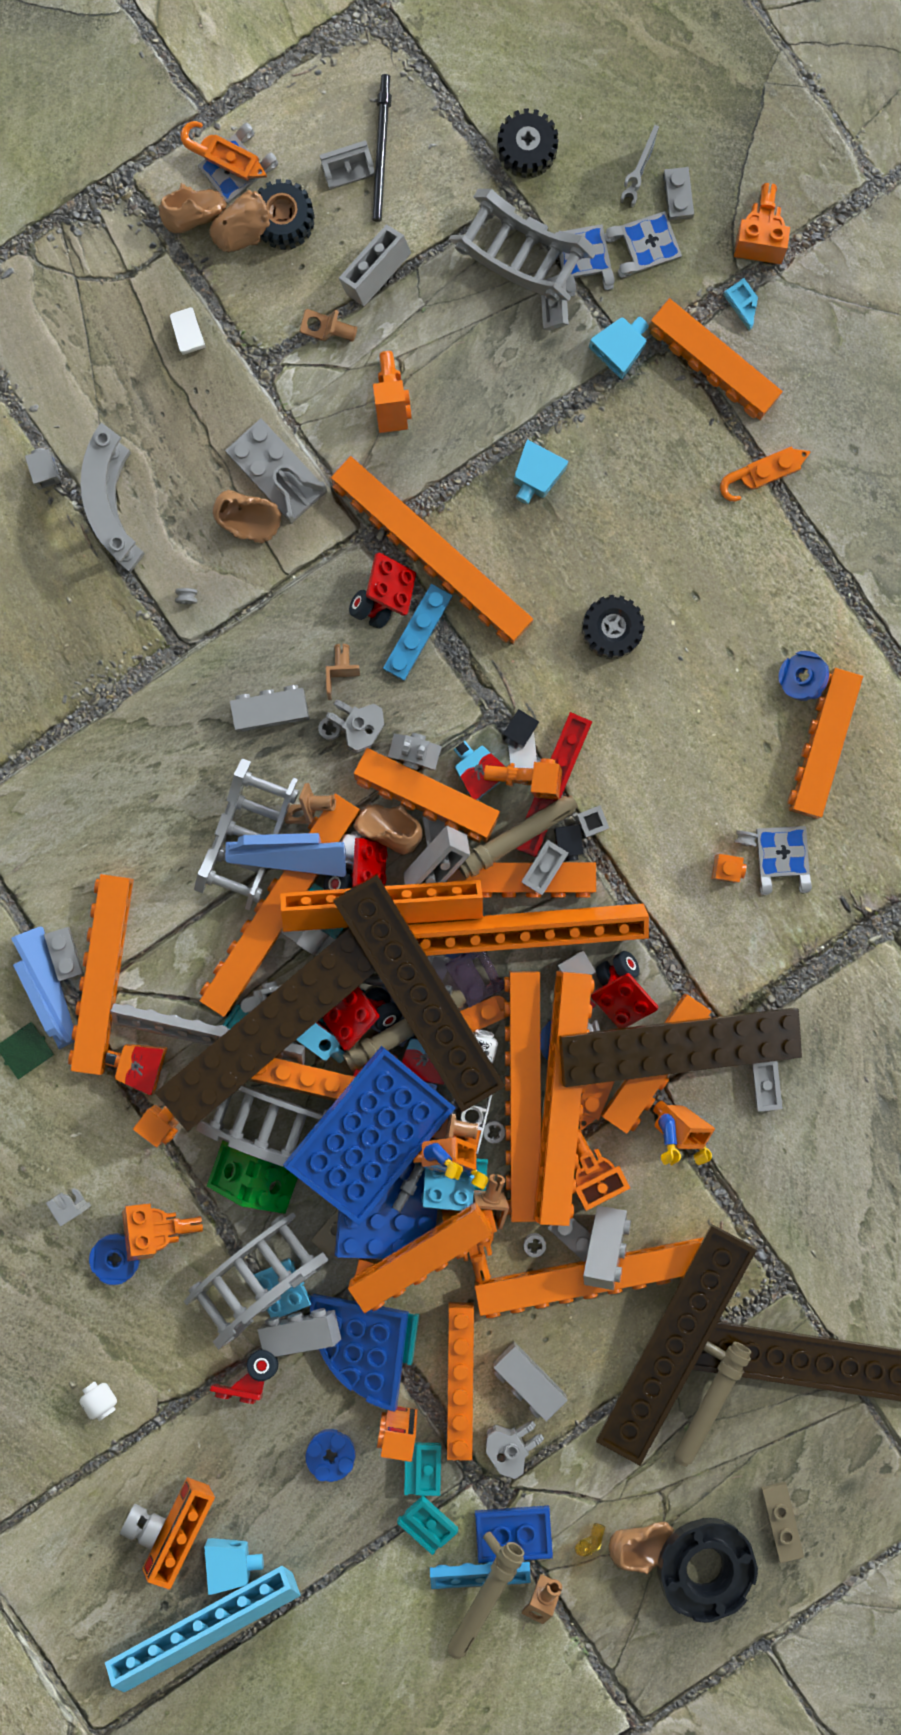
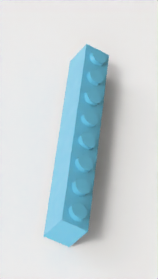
M280 1566L105 1662L111 1686L125 1693L300 1597L301 1594L293 1573L284 1566Z

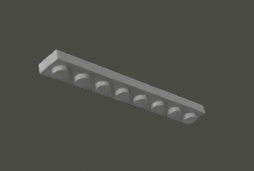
M114 1003L111 1009L115 1025L211 1046L229 1030V1028L223 1025L213 1026L205 1024L200 1020H186L177 1015H164L151 1009H137L129 1004L119 1005ZM293 1042L276 1058L304 1065L306 1059L305 1046Z

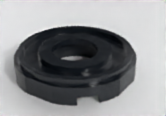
M702 1518L679 1527L669 1536L658 1558L657 1575L664 1597L677 1613L690 1617L696 1622L710 1623L736 1613L748 1601L746 1596L752 1584L756 1585L758 1566L751 1543L737 1527L722 1519ZM714 1549L719 1553L722 1560V1567L718 1576L711 1582L703 1584L691 1580L687 1574L688 1562L701 1550Z

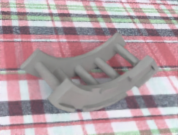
M477 189L473 198L480 203V209L465 235L450 236L449 240L456 245L455 249L463 255H469L486 268L523 288L544 295L555 302L558 300L569 301L571 296L562 289L578 260H581L583 257L593 259L598 250L583 235L571 234L560 230L558 234L547 231V225L531 217H528L527 220L514 213L515 207L492 189ZM492 213L502 220V226L489 249L485 252L472 241L487 215ZM516 229L525 234L526 240L511 266H508L497 260L495 256L510 230ZM540 242L549 246L550 250L537 273L532 277L520 272L519 270L532 247ZM562 252L570 254L555 282L544 280L558 254H562Z
M101 422L94 432L84 455L81 469V496L87 519L94 533L119 564L131 573L145 553L135 545L136 542L124 530L119 519L116 498V484L131 452L119 443L122 438Z
M241 759L233 776L225 813L221 815L215 831L216 838L212 848L208 849L197 874L194 890L203 893L207 884L210 886L215 884L248 897L245 909L250 911L253 901L258 903L263 889L259 887L267 868L234 864L258 873L252 887L216 875V872L213 871L217 861H226L223 845L227 835L232 836L234 834L239 837L243 835H262L236 825V822L233 821L237 809L241 810L243 808L276 820L277 823L273 834H280L290 803H295L299 790L295 789L298 779L294 777L287 789L252 776V773L249 772L251 762ZM250 785L283 797L284 801L281 811L245 799V796L242 795L244 786L248 787Z
M244 1084L238 1089L244 1092L245 1095L233 1129L227 1130L223 1128L224 1124L222 1123L232 1097L231 1095L217 1107L213 1120H210L209 1123L199 1122L196 1131L216 1141H219L220 1138L228 1142V1146L283 1166L284 1162L296 1148L306 1117L310 1116L321 1119L328 1109H324L323 1112L314 1110ZM256 1097L269 1102L270 1106L258 1139L251 1141L243 1137L244 1133H242L253 1099ZM280 1107L297 1112L285 1149L282 1148L281 1151L268 1147L269 1143L267 1142Z
M294 1213L287 1217L283 1215L277 1217L271 1222L272 1227L240 1249L202 1283L198 1282L188 1290L190 1295L184 1300V1303L188 1305L198 1299L219 1328L217 1331L219 1335L213 1341L218 1350L236 1339L254 1322L253 1318L258 1313H263L281 1299L280 1296L291 1287H297L317 1273L329 1261L323 1252L315 1258L313 1255H309L290 1230L288 1225L296 1217ZM279 1232L302 1261L300 1263L302 1267L293 1273L285 1269L266 1243L268 1239ZM256 1248L259 1249L279 1277L278 1281L280 1283L270 1291L261 1286L242 1260ZM233 1266L236 1267L256 1295V1302L248 1309L242 1307L221 1278ZM213 1285L235 1313L233 1315L235 1320L232 1323L225 1321L207 1296L206 1292Z

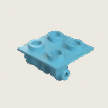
M425 1168L424 1193H422L421 1198L423 1208L462 1211L473 1204L474 1185L471 1182L474 1175L468 1176L462 1171L459 1180L446 1177L444 1175L445 1172H435Z
M290 1258L281 1261L287 1271L290 1270L291 1273L296 1271L295 1262L291 1261ZM272 1267L253 1274L264 1289L267 1288L268 1291L280 1283L278 1281L279 1277ZM304 1282L295 1288L291 1287L280 1296V1300L267 1309L270 1318L277 1316L280 1318L311 1305L309 1299L311 1296L307 1293L305 1287L302 1286Z

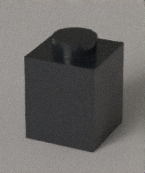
M518 709L502 737L506 738L504 742L516 750L518 747L523 749L538 726L539 721Z
M580 825L555 828L556 845L568 852L564 862L579 860L578 856L584 854Z

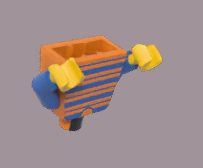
M660 1101L654 1106L653 1112L658 1116L655 1127L663 1134L664 1145L668 1149V1151L661 1155V1161L664 1165L670 1163L672 1166L680 1161L681 1154L675 1146L678 1149H699L700 1151L693 1155L697 1165L705 1164L712 1159V1153L706 1148V1144H708L707 1142L715 1130L712 1125L683 1105H667L665 1102Z
M456 1137L424 1141L422 1143V1150L413 1159L416 1166L422 1165L423 1168L435 1172H445L444 1175L450 1179L459 1180L462 1171L468 1176L474 1175L471 1184L484 1190L488 1183V1177L477 1171L476 1145Z

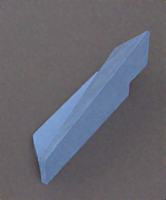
M319 833L243 835L238 837V842H226L225 860L227 863L338 877L346 875V848L344 842L321 844Z
M37 927L11 938L22 958V961L13 964L45 1032L49 1037L53 1036L57 1047L61 1049L75 1042V1040H72L74 1026L46 943L44 928Z

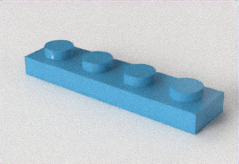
M433 584L430 585L384 665L383 670L403 681L406 680L453 595Z
M493 1562L483 1565L465 1563L461 1566L451 1567L448 1565H438L435 1568H430L431 1589L482 1586L491 1572ZM523 1562L520 1568L517 1569L513 1580L508 1582L507 1585L531 1583L530 1562Z

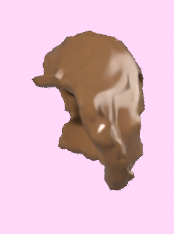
M181 183L178 190L161 199L158 206L159 216L167 230L172 233H185L199 225L213 221L226 209L227 203L219 191L212 189L195 191L190 186L187 187Z
M246 191L213 220L209 230L213 243L222 251L229 253L239 251L249 245H258L260 235L270 225L269 219L271 215L261 194H258L257 191Z
M226 490L216 498L213 505V516L216 523L236 538L242 540L249 539L256 543H265V541L271 540L277 534V530L280 527L282 513L275 503L267 499L246 496L232 490Z
M378 804L368 805L360 811L354 823L356 832L361 836L375 840L401 855L412 853L422 840L423 831L420 823L407 813L403 805L392 807L391 809L384 808V806Z
M658 1522L643 1528L618 1530L610 1537L608 1545L609 1556L614 1564L622 1570L648 1574L657 1566L661 1549L674 1529L667 1522Z

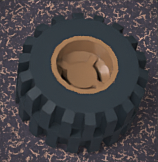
M276 179V184L273 185L271 182L266 183V189L261 187L258 190V193L261 194L267 205V210L271 214L269 219L270 225L261 235L262 240L265 243L269 242L273 248L279 245L280 250H286V245H290L291 249L296 248V242L302 245L305 242L304 237H310V229L314 228L315 219L312 202L305 189L302 190L301 185L295 183L293 186L292 181L286 179L285 183H282L281 179Z

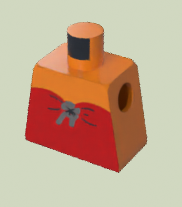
M126 1044L123 1047L122 1053L109 1050L105 1058V1065L117 1068L116 1080L143 1093L153 1095L156 1092L167 1048Z

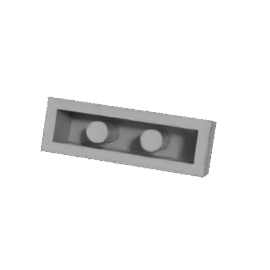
M387 224L339 277L347 296L362 306L369 302L410 256L411 251L403 234Z
M298 685L286 686L284 691L274 693L273 689L260 691V695L250 697V694H241L235 696L236 700L230 701L234 727L237 732L310 720L305 691L303 688H298Z
M446 826L404 872L405 885L446 882L470 856L467 835Z
M597 1206L583 1275L584 1285L614 1290L615 1282L620 1283L622 1267L618 1266L620 1258H625L627 1244L623 1243L624 1235H629L631 1220H627V1211Z
M325 1308L311 1311L309 1315H303L302 1312L289 1315L287 1319L280 1320L278 1316L266 1319L265 1324L257 1329L262 1350L269 1351L274 1357L335 1346L341 1340L335 1310L326 1311Z
M515 1342L493 1362L495 1369L493 1373L502 1383L507 1381L513 1387L511 1389L512 1393L520 1401L525 1399L530 1404L529 1410L538 1419L542 1417L547 1422L568 1401L566 1393Z

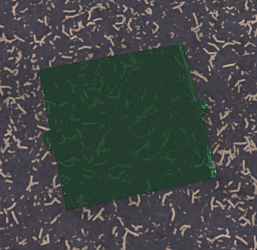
M32 1022L0 1043V1054L5 1060L4 1064L10 1067L18 1080L55 1055L46 1043V1037L41 1036Z

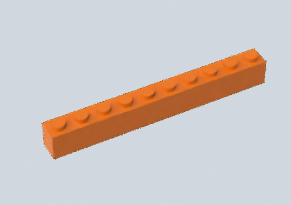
M350 456L331 477L332 484H334L332 488L341 497L346 495L352 501L350 503L351 506L359 513L364 511L370 517L368 519L369 522L378 530L382 527L388 533L387 538L393 544L398 546L400 543L406 549L405 554L414 562L419 560L424 565L423 570L432 578L437 576L443 582L441 586L448 593L453 594L455 592L461 598L459 602L470 611L473 608L479 614L478 619L484 625L489 627L491 624L497 630L496 635L503 642L507 643L510 641L514 644L533 623V618L353 457Z
M336 793L334 794V799H336L335 810L323 811L320 817L315 816L308 826V829L311 830L309 833H319L321 844L339 842L343 835L348 832L361 811ZM282 870L283 874L279 880L274 878L267 889L270 892L266 900L261 899L254 909L256 915L253 920L250 921L248 919L240 930L243 935L238 942L234 940L227 950V953L230 955L225 962L220 961L213 971L216 975L211 983L207 981L199 993L202 995L201 1003L223 1017L228 1016L283 931L281 893L309 891L320 874Z
M644 904L487 915L479 919L407 923L426 956L649 939V915Z
M509 971V977L504 978L505 992H509V1002H505V1017H509V1026H505V1041H509L510 1051H505V1066H510V1076H505V1091H510V1101H505V1116H510V1125H505V1140H510V1150L505 1151V1163L510 1165V1175H506V1190H510V1200H507L509 1206L507 1215H510L511 1222H536L534 1220L541 1143L540 972Z
M556 971L534 1220L540 1225L569 1226L570 1219L574 1215V1206L571 1203L572 1194L576 1191L574 1170L577 1169L579 1162L576 1148L581 1139V1132L578 1126L579 1119L583 1115L581 1094L585 1091V1085L563 1086L559 1036L590 1032L587 1027L588 1019L592 1016L590 994L594 992V980L591 974Z
M704 1237L626 1252L625 1258H620L618 1267H622L620 1283L615 1282L614 1290L584 1285L583 1275L586 1260L491 1278L488 1281L482 1280L483 1282H474L480 1316L486 1315V1318H494L500 1316V1312L510 1310V1313H519L525 1311V1307L534 1306L536 1309L549 1306L550 1302L559 1301V1304L573 1302V1298L583 1296V1299H591L597 1297L598 1293L607 1291L608 1294H617L622 1292V1288L632 1287V1289L636 1290L647 1287V1283L656 1282L657 1285L670 1283L673 1278L680 1277L682 1279Z

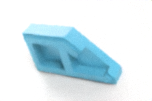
M745 278L724 291L723 295L747 329L751 330L754 324L758 297Z

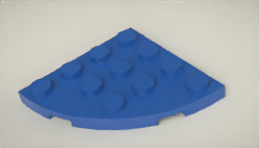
M312 1294L310 1298V1312L320 1308H325L326 1311L335 1310L341 1340L335 1346L319 1349L329 1369L347 1389L355 1391L364 1397L368 1403L395 1412L398 1405L409 1311L382 1306L376 1311L369 1310L364 1313L356 1301Z

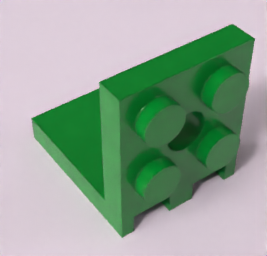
M222 1140L206 1187L242 1207L286 1214L298 1178L285 1167L228 1146V1142ZM275 1182L274 1188L269 1191L271 1183Z

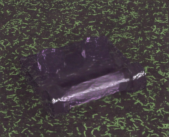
M488 951L463 953L445 964L457 989L463 993L466 999L465 1004L469 1008L504 989V979H500L487 954ZM476 957L479 958L491 981L487 986H485L472 962Z

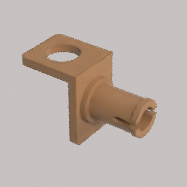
M306 309L299 331L302 334L322 341H326L330 336L335 335L353 342L357 333V326L338 321L339 311L337 310L326 316ZM313 317L319 320L320 329L318 331H312L308 328L307 321L309 318Z
M340 644L334 645L335 666H326L328 700H332L331 677L360 676L359 665H350V646L348 644H343L342 654Z
M305 783L299 796L300 804L290 805L284 819L285 823L311 824L316 811L335 810V796H314L310 784ZM302 810L304 813L301 817H293V814L297 811Z
M450 1114L442 1124L441 1129L432 1137L446 1139L453 1138L455 1135L476 1139L478 1124L457 1121L456 1114Z
M492 1174L489 1177L486 1191L474 1190L473 1200L480 1209L495 1210L494 1218L497 1227L502 1230L509 1210L505 1194L501 1192L505 1179L497 1174L494 1181L495 1174Z
M540 1575L531 1601L523 1608L522 1614L544 1624L553 1616L562 1591V1584L558 1580ZM531 1611L537 1612V1613L541 1614L542 1616L536 1615V1614L532 1613Z

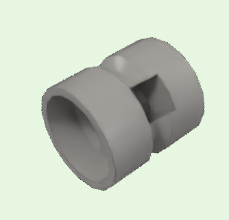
M134 1504L120 1531V1535L130 1540L137 1538L138 1544L151 1550L166 1519L155 1513L148 1515L147 1509ZM137 1523L145 1524L143 1529H140Z

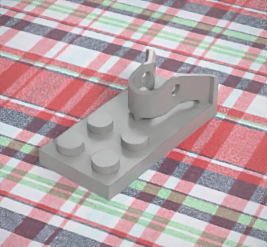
M262 418L225 450L227 455L263 494L278 506V509L291 524L327 492L324 482H320Z

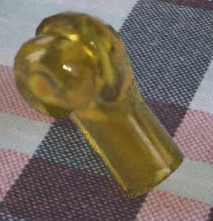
M594 1523L591 1535L576 1544V1554L586 1557L597 1552L601 1548L605 1526Z

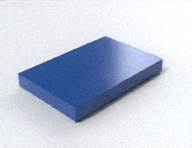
M549 1505L475 1510L478 1563L493 1562L496 1558V1555L483 1539L487 1532H491L501 1546L506 1545L508 1542L518 1544L524 1550V1560L553 1558Z

